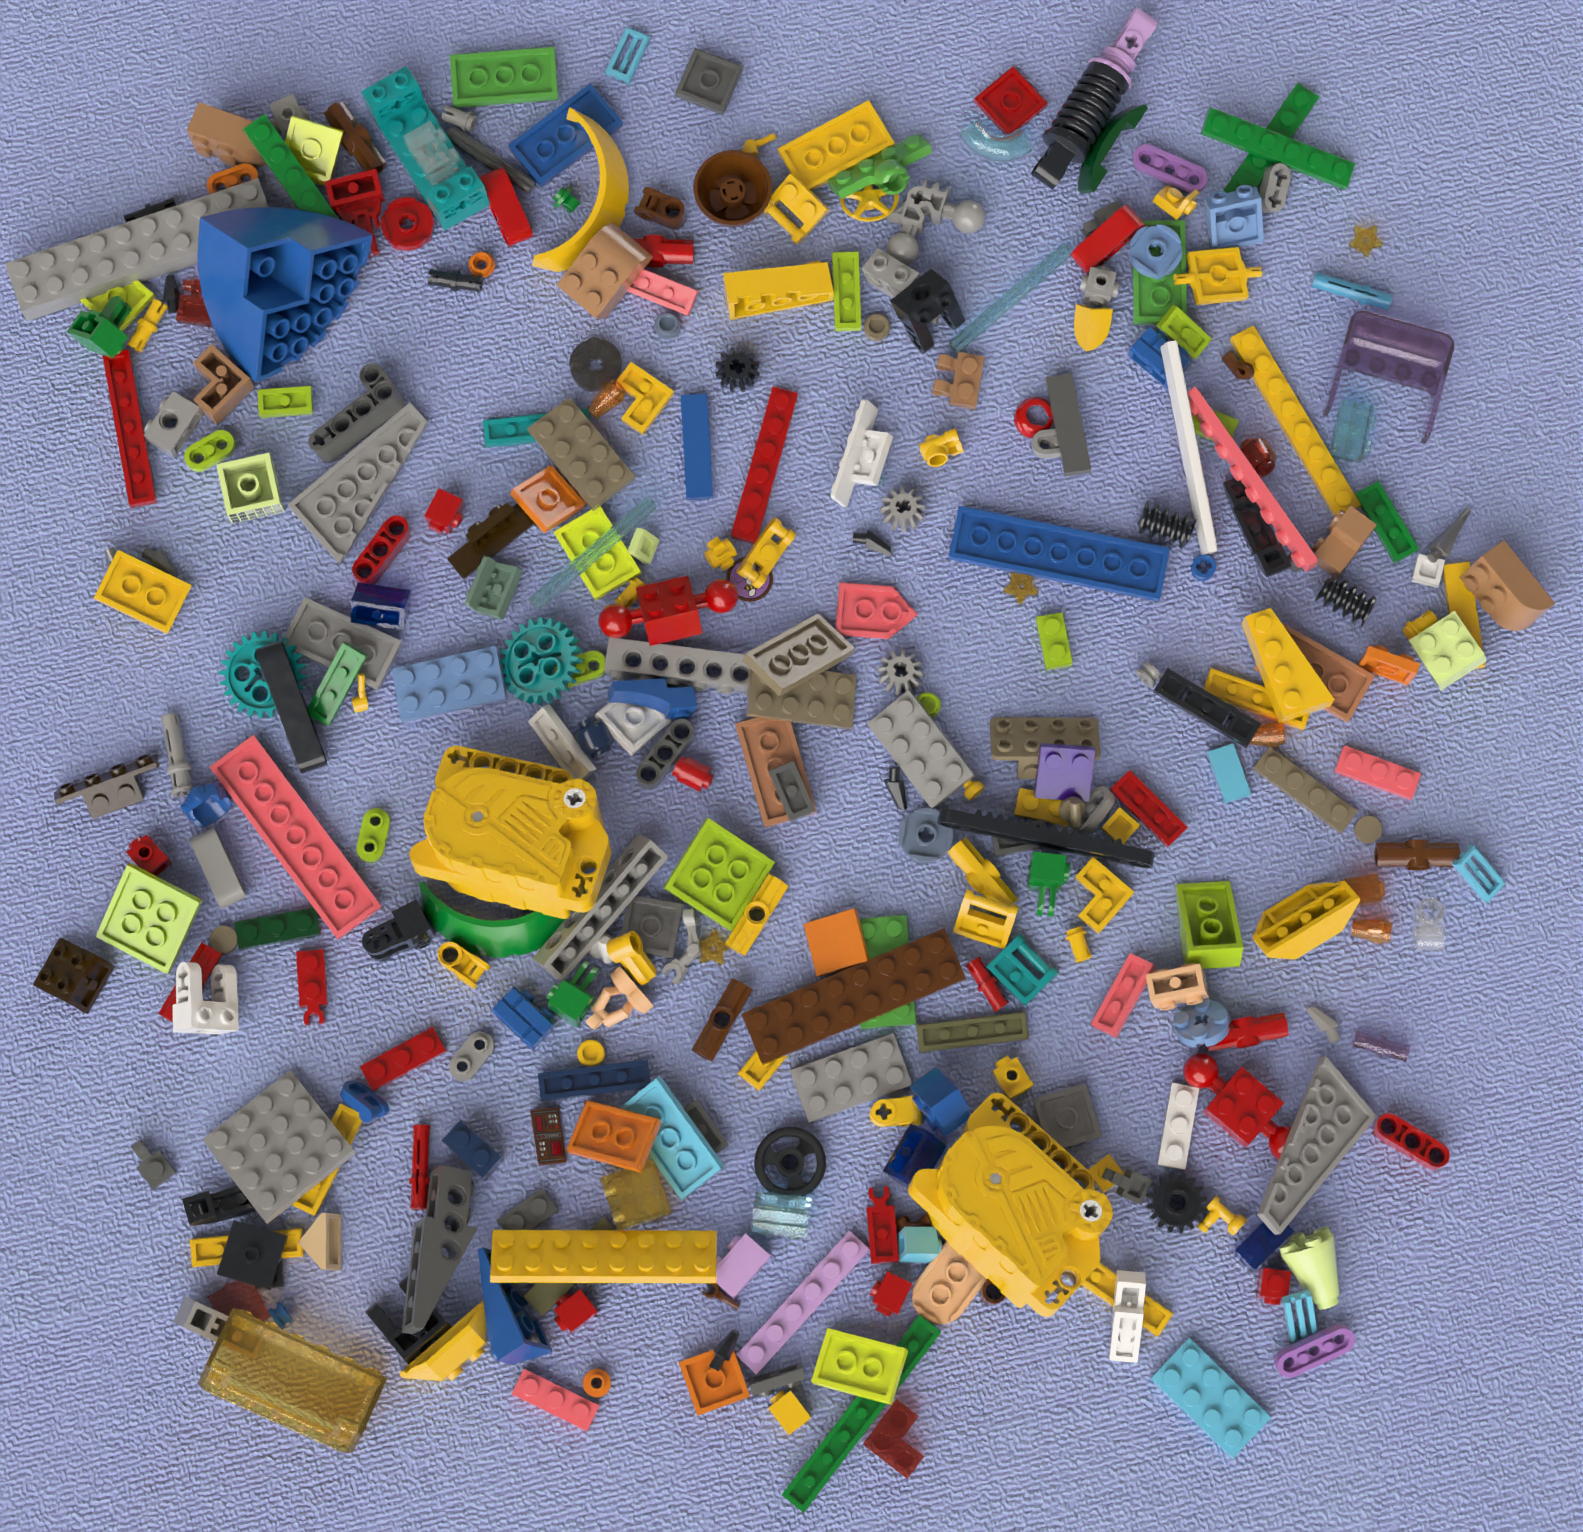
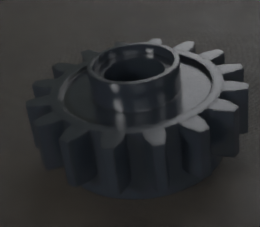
M1171 1172L1169 1180H1166L1162 1175L1159 1177L1160 1186L1155 1183L1150 1186L1154 1193L1146 1195V1198L1150 1199L1151 1203L1145 1207L1153 1212L1149 1219H1157L1159 1221L1157 1224L1158 1229L1165 1225L1167 1226V1233H1171L1174 1228H1177L1178 1233L1182 1234L1184 1226L1190 1231L1194 1229L1192 1221L1201 1223L1202 1218L1198 1214L1207 1212V1209L1201 1206V1203L1205 1202L1207 1197L1200 1196L1199 1193L1204 1188L1203 1186L1197 1188L1194 1186L1195 1178L1188 1182L1186 1181V1173H1182L1178 1179L1175 1173ZM1171 1196H1178L1182 1199L1183 1208L1177 1211L1170 1207L1169 1200Z

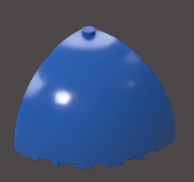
M243 208L200 217L197 257L199 280L205 306L222 345L237 366L247 376L258 382L281 372L282 366L292 360L295 362L299 361L302 358L301 355L305 353L310 345L314 348L326 336L327 332L325 329L334 318L338 320L349 304L346 301L347 297L353 292L354 288L357 289L360 283L357 280L361 265L366 266L371 248L372 234L340 219L314 212L287 208Z

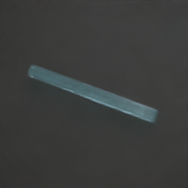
M1065 243L1061 244L949 342L951 349L956 353L961 352L1071 257L1072 250Z
M650 497L644 498L529 598L531 605L537 610L544 607L656 510L655 502Z

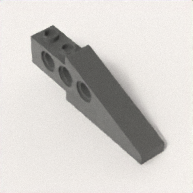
M441 1165L431 1171L426 1217L414 1223L402 1333L414 1334L425 1327L477 1230L476 1227L467 1226L471 1217L469 1199L474 1190L472 1171ZM448 1194L453 1196L454 1204L449 1201ZM445 1220L450 1223L451 1231L446 1228ZM442 1248L447 1250L448 1258L443 1255Z

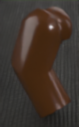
M1232 351L1221 358L1237 379L1249 380L1253 377L1255 372L1253 365L1240 361Z
M928 1212L917 1221L911 1222L908 1216H901L896 1220L898 1232L904 1227L933 1226Z

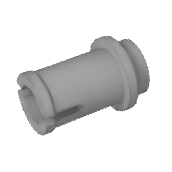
M449 105L445 107L444 111H447L448 114H442V121L459 126L464 132L474 130L477 116H474L473 112L469 111L466 113Z

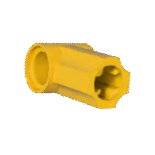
M635 931L607 941L606 947L609 957L615 963L621 962L635 983H639L641 986L656 976L657 969L644 953L641 938Z

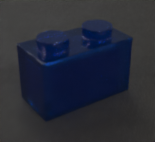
M358 582L351 599L350 623L404 630L410 614L411 590Z
M910 1123L884 1167L883 1172L899 1185L908 1188L910 1181L917 1171L921 1169H934L947 1146L932 1133Z
M1262 1221L1231 1253L1250 1272L1255 1271L1294 1230L1288 1225L1281 1234H1273Z

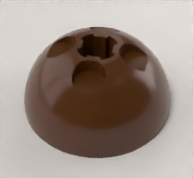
M728 150L714 154L699 167L695 175L693 191L699 209L708 219L722 226L740 227L755 221L763 214L771 199L772 181L767 168L758 158L743 151Z

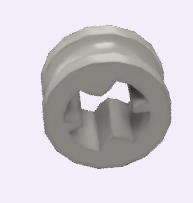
M1144 662L1142 664L1143 668L1137 669L1135 673L1144 684L1153 688L1155 681H1160L1162 676L1154 666Z

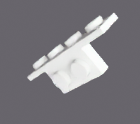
M865 399L861 400L860 406L856 411L852 431L848 435L847 446L840 460V468L831 489V498L842 507L848 506L855 483L878 486L893 436L888 432L872 431L879 409Z

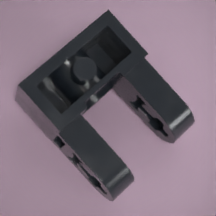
M933 269L928 270L890 300L910 340L922 354H925L935 346L927 324L941 314L945 323L952 330L957 329L965 322L949 282Z
M414 900L391 911L394 916L393 919L366 931L362 937V945L370 957L376 961H385L415 947L417 950L429 946L432 943L431 939L435 938V935L417 900ZM387 936H390L393 942L388 944V942L390 941L388 940ZM379 941L380 947L375 949V943Z
M408 1275L398 1283L405 1294L407 1291ZM377 1303L365 1311L408 1364L413 1362L452 1328L436 1307L425 1327L414 1334L402 1333V1329L396 1327Z

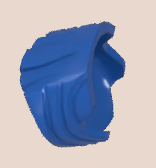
M212 782L193 787L180 809L191 822L194 821V824L199 828H203L224 816L231 809L232 803L227 798L220 782Z

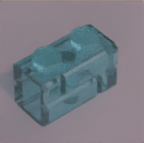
M1349 400L1341 401L1330 450L1332 458L1361 463L1364 455L1369 456L1372 440H1368L1369 430L1374 431L1377 415L1372 414L1374 406Z
M756 1192L752 1232L759 1233L762 1236H787L793 1240L807 1239L812 1198Z

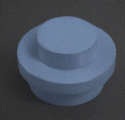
M672 313L659 315L654 323L656 334L663 339L676 337L681 329L678 317Z

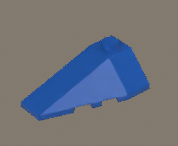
M484 1247L480 1248L478 1255L487 1337L491 1344L490 1351L493 1357L499 1362L513 1365L551 1353L553 1350L538 1319L532 1321L524 1308L528 1305V1302L512 1288L514 1283L490 1282L492 1250Z

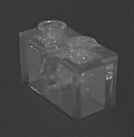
M431 121L403 136L408 151L432 188L460 172L457 164L460 162L458 154L453 147L448 149L445 144L447 138L440 127L436 129Z

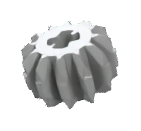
M903 486L900 487L899 494L891 489L889 491L890 498L883 497L882 503L885 506L880 508V513L886 515L883 518L884 524L892 522L891 530L895 531L899 525L901 526L902 533H905L907 525L915 530L917 528L916 521L923 522L924 516L921 513L926 511V506L920 504L923 501L921 495L913 497L915 493L913 488L907 494L904 493L905 488ZM903 506L908 507L907 511L905 510L903 513L898 512Z
M901 649L900 656L898 657L894 651H890V659L882 657L881 663L884 666L878 667L877 673L883 675L879 678L880 684L888 682L885 691L889 692L894 687L896 688L895 695L899 696L902 688L906 692L908 690L911 691L910 685L914 688L919 687L920 683L917 679L923 678V672L918 669L922 667L921 661L913 662L915 659L914 653H911L906 658L905 650ZM898 668V671H900V668L905 669V676L903 677L901 674L900 677H897L895 669Z

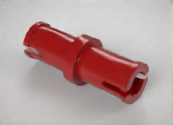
M980 956L965 965L978 985L977 990L979 992L982 991L994 1012L1009 1003L996 984L998 980L995 976L992 977Z

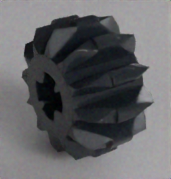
M733 347L730 348V356L722 352V361H717L715 367L718 369L715 376L717 379H722L720 382L722 388L730 384V392L733 393L735 388L739 387L743 393L745 392V384L751 388L754 387L753 379H759L760 373L756 371L760 368V364L757 361H753L755 358L753 352L745 356V348H741L740 352L736 353ZM734 367H739L741 373L737 374Z

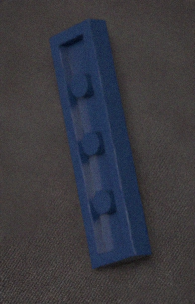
M648 1059L538 1073L541 1102L640 1090L651 1083Z

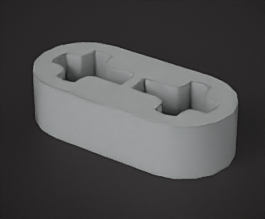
M1283 163L1273 164L1265 169L1259 192L1264 213L1278 212L1284 207L1291 173L1290 169ZM1277 171V175L1280 176V180H1277L1278 178L1274 175V172ZM1269 197H1271V200L1274 201V205H1272V202L1268 200Z

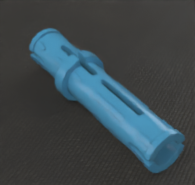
M1318 271L1312 284V288L1359 301V304L1363 306L1366 303L1388 311L1393 294L1371 289V285H1358L1319 273Z

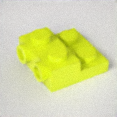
M291 116L285 143L313 183L325 185L324 181L332 180L344 131Z

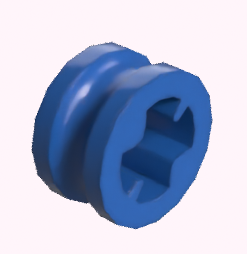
M1209 555L1197 556L1191 565V573L1199 581L1209 580L1216 570L1215 560ZM1201 562H1206L1205 566L1208 564L1210 566L1206 574H1202V570H1197Z
M279 1301L276 1303L277 1307L275 1309H268V1312L280 1329L283 1330L286 1323L292 1324L294 1320Z

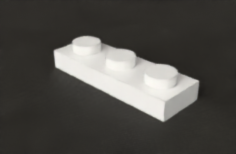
M550 704L543 706L528 721L561 768L568 771L573 779L579 778L585 781L596 770L593 763L582 751Z
M1171 1083L1157 1161L1158 1166L1179 1170L1186 1169L1199 1088Z

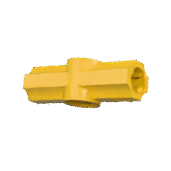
M966 837L948 851L950 858L965 873L966 880L978 894L1009 906L1011 903L1015 904L1019 900L1002 881L996 867L987 858L984 859Z
M768 874L751 903L747 905L744 914L725 944L735 952L746 956L763 927L767 925L770 916L789 886L777 877ZM754 909H760L764 912L765 916L761 921H753L749 917L750 912Z

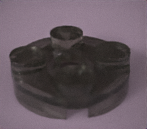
M592 337L580 343L570 356L569 367L572 379L585 391L609 390L616 384L615 382L622 374L620 352L612 343L598 337ZM593 360H600L603 362L600 363L603 368L600 371L598 369L592 371L589 369L591 367L589 363Z

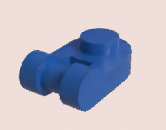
M356 1081L344 1083L340 1097L346 1105L359 1112V1117L363 1122L368 1123L375 1120L376 1117L380 1118L389 1113L388 1103L367 1086Z

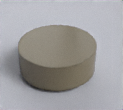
M878 313L868 316L863 328L865 336L874 342L884 340L890 332V322L887 317Z
M1373 816L1360 818L1354 826V835L1363 844L1376 842L1382 834V825Z
M228 926L217 927L210 935L211 947L221 954L233 952L238 946L236 932Z

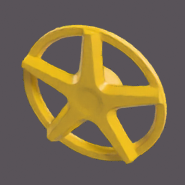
M871 184L864 187L862 191H857L845 197L859 200L854 213L848 210L844 198L840 199V204L844 212L856 220L865 222L878 221L889 216L898 205L899 194L894 195V203L888 209L880 201V198L887 194L881 189L874 190ZM875 208L883 213L876 217H860L865 210H873Z

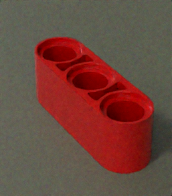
M501 167L479 176L488 196L489 207L507 246L510 247L532 238L531 227L505 169Z
M1126 204L1078 245L1071 253V257L1085 274L1089 275L1090 267L1096 268L1097 266L1104 265L1145 224L1132 208Z
M399 515L389 517L354 562L352 573L356 582L361 587L369 588L374 586L409 541L411 531L404 517ZM397 525L404 527V531L401 534H391L393 527ZM379 547L388 548V552L384 556H376L375 551ZM364 568L372 569L371 575L366 578L359 577V572Z
M1386 1113L1374 1121L1372 1131L1379 1140L1425 1168L1436 1170L1448 1163L1450 1152L1444 1144L1398 1116ZM1382 1120L1392 1123L1393 1132L1391 1134H1386L1381 1130L1380 1124ZM1406 1135H1413L1416 1138L1417 1146L1415 1149L1406 1146ZM1431 1149L1440 1152V1163L1436 1164L1430 1160L1429 1152Z

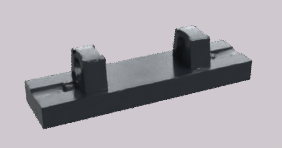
M1167 668L1153 691L1154 694L1245 748L1248 747L1261 726L1260 722Z

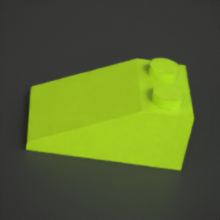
M1230 881L1176 884L1179 931L1184 964H1200L1203 969L1240 967L1244 947Z

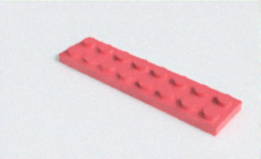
M254 735L210 766L215 776L337 940L341 939L382 908Z

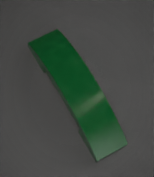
M1145 104L1124 109L1112 117L1105 127L1101 129L1100 135L1096 137L1095 143L1090 145L1091 149L1087 154V158L1081 165L1078 179V191L1081 194L1095 192L1108 172L1100 164L1121 131L1135 129L1148 109Z

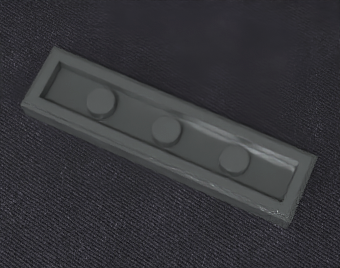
M1072 373L1048 376L1045 378L1064 477L1091 473V464Z

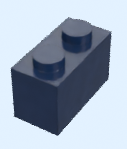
M461 1120L441 1140L484 1180L503 1162V1158Z

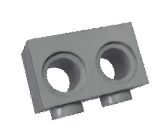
M879 248L876 249L862 267L867 283L892 298L921 277L919 272Z

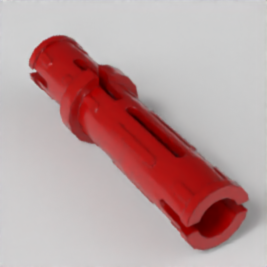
M413 1125L412 1177L409 1178V1184L411 1185V1210L427 1209L428 1185L430 1182V1178H428L430 1125Z

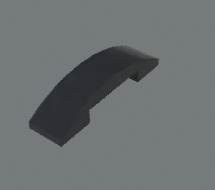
M1233 478L1223 482L1227 499L1240 531L1266 578L1290 569L1292 566L1282 544L1277 542L1270 525L1262 518L1260 514L1261 508L1256 502H1251L1245 493L1246 487L1242 481H1237Z
M238 1186L212 1194L208 1190L182 1199L190 1226L224 1221L256 1211Z

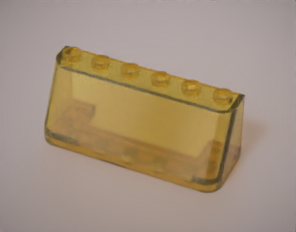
M233 1308L204 1367L198 1384L203 1390L330 1448L343 1453H352L363 1435L387 1377L383 1376L376 1369L365 1368L356 1364L349 1357L336 1355L323 1345H314L305 1341L299 1334L288 1333L279 1329L272 1322L261 1321L253 1317L246 1310Z

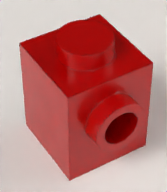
M438 488L424 515L428 528L439 534H442L443 531L451 534L453 528L457 529L463 520L464 514H462V511L465 507L463 499Z
M147 834L143 838L139 836L129 845L130 849L126 852L138 867L155 876H158L172 864L170 859Z
M1268 1268L1260 1269L1256 1298L1264 1299V1304L1280 1305L1282 1297L1289 1295L1291 1271Z
M887 1271L882 1282L876 1280L870 1293L874 1297L872 1303L877 1305L875 1311L887 1317H890L892 1313L898 1315L912 1283Z
M580 1289L572 1296L568 1292L556 1301L558 1307L554 1311L557 1316L553 1319L563 1332L568 1329L571 1333H574L599 1312Z

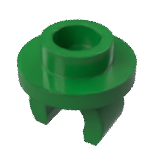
M571 186L567 189L561 187L552 198L556 201L553 205L555 208L561 204L569 213H572L580 202L570 195V192L573 190Z

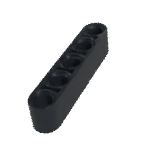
M282 640L255 649L301 774L328 765Z

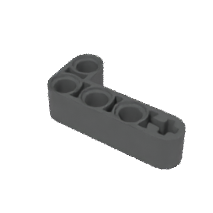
M369 363L359 373V378L368 391L310 435L308 444L323 462L329 463L338 459L403 408L405 402L403 395L378 364Z

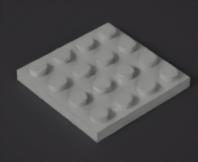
M291 1070L202 1139L267 1224L356 1154Z

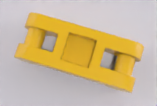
M774 517L748 552L736 573L742 578L746 576L751 580V585L759 589L765 583L768 574L787 546L796 537V533L790 528L786 529L783 527L782 522ZM774 534L780 537L777 543L771 540ZM754 563L760 567L758 572L752 568Z

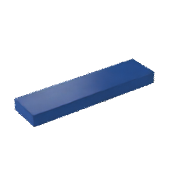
M707 394L680 395L686 500L713 499Z

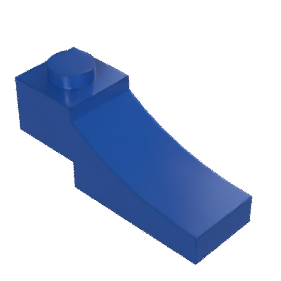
M666 678L613 681L608 691L609 703H629L648 707L664 714L665 719L687 720L692 717L697 707L694 687L667 688Z

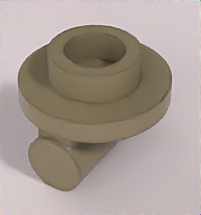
M1069 797L1060 804L1059 816L1064 822L1070 823L1072 828L1081 827V817L1085 812V804L1078 797Z

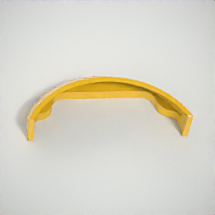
M571 107L568 109L566 119L580 123L589 135L598 158L600 182L593 210L581 229L557 248L534 255L532 266L554 272L567 271L588 242L605 225L614 223L620 228L629 197L627 169L617 145L597 122Z

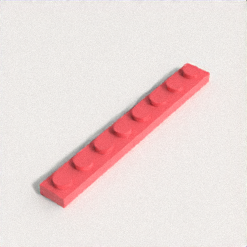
M1196 387L1189 390L1187 394L1192 417L1196 416L1201 423L1199 427L1204 436L1210 437L1213 440L1218 456L1221 459L1227 460L1231 466L1230 472L1237 481H1242L1246 487L1245 493L1251 502L1258 504L1264 521L1267 524L1271 523L1277 531L1275 534L1278 541L1283 546L1287 545L1292 552L1291 558L1298 568L1302 567L1305 572L1313 569L1318 562L1315 554Z

